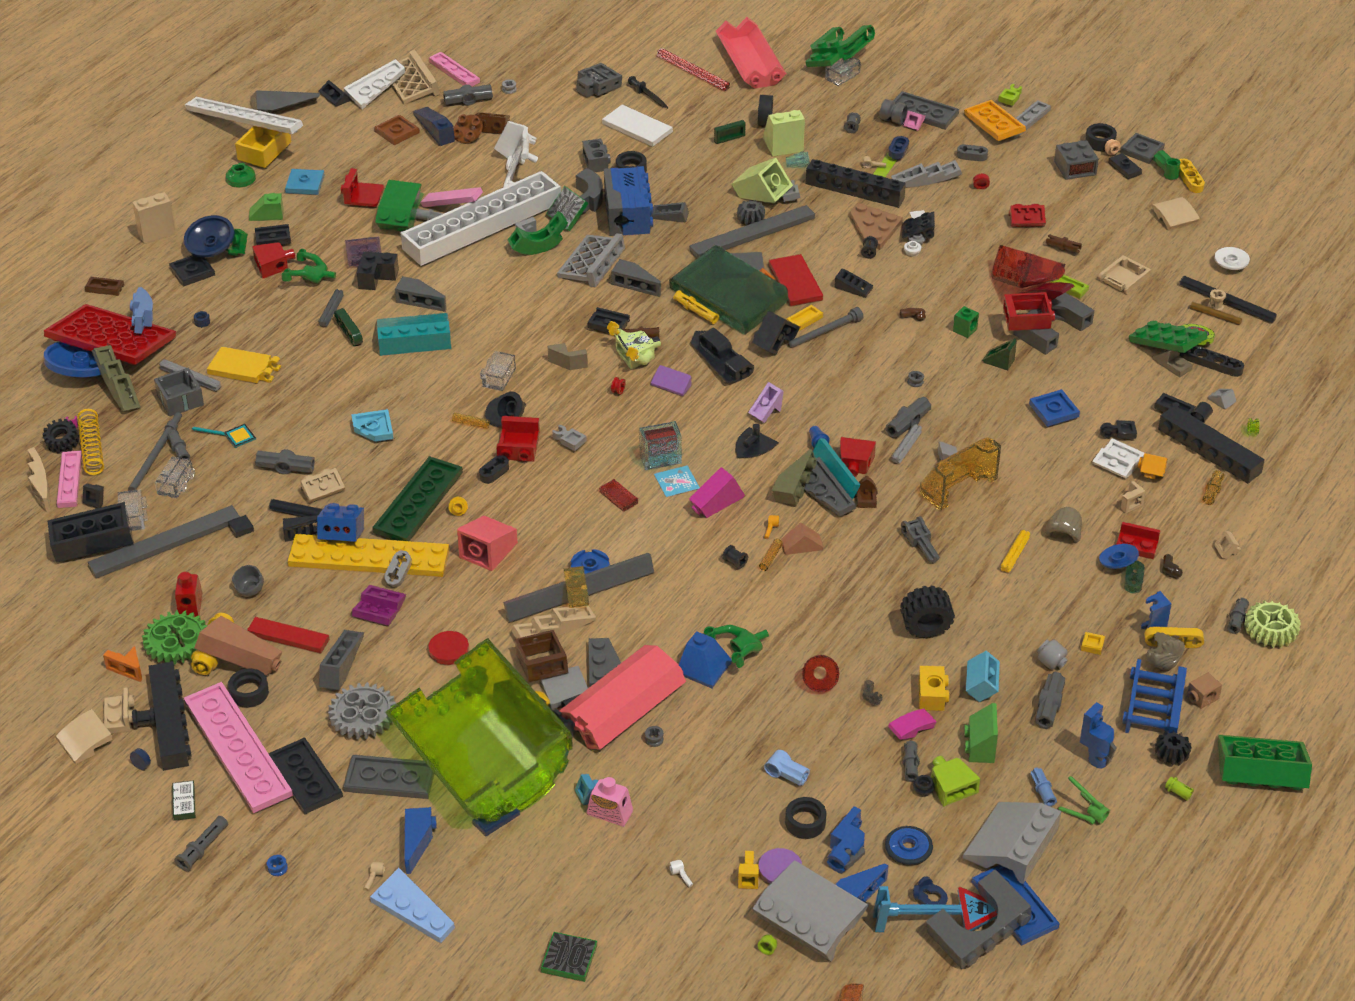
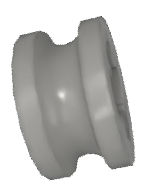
M509 79L502 82L504 93L513 94L517 91L514 80Z

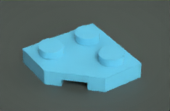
M388 409L351 414L355 433L373 441L394 439Z

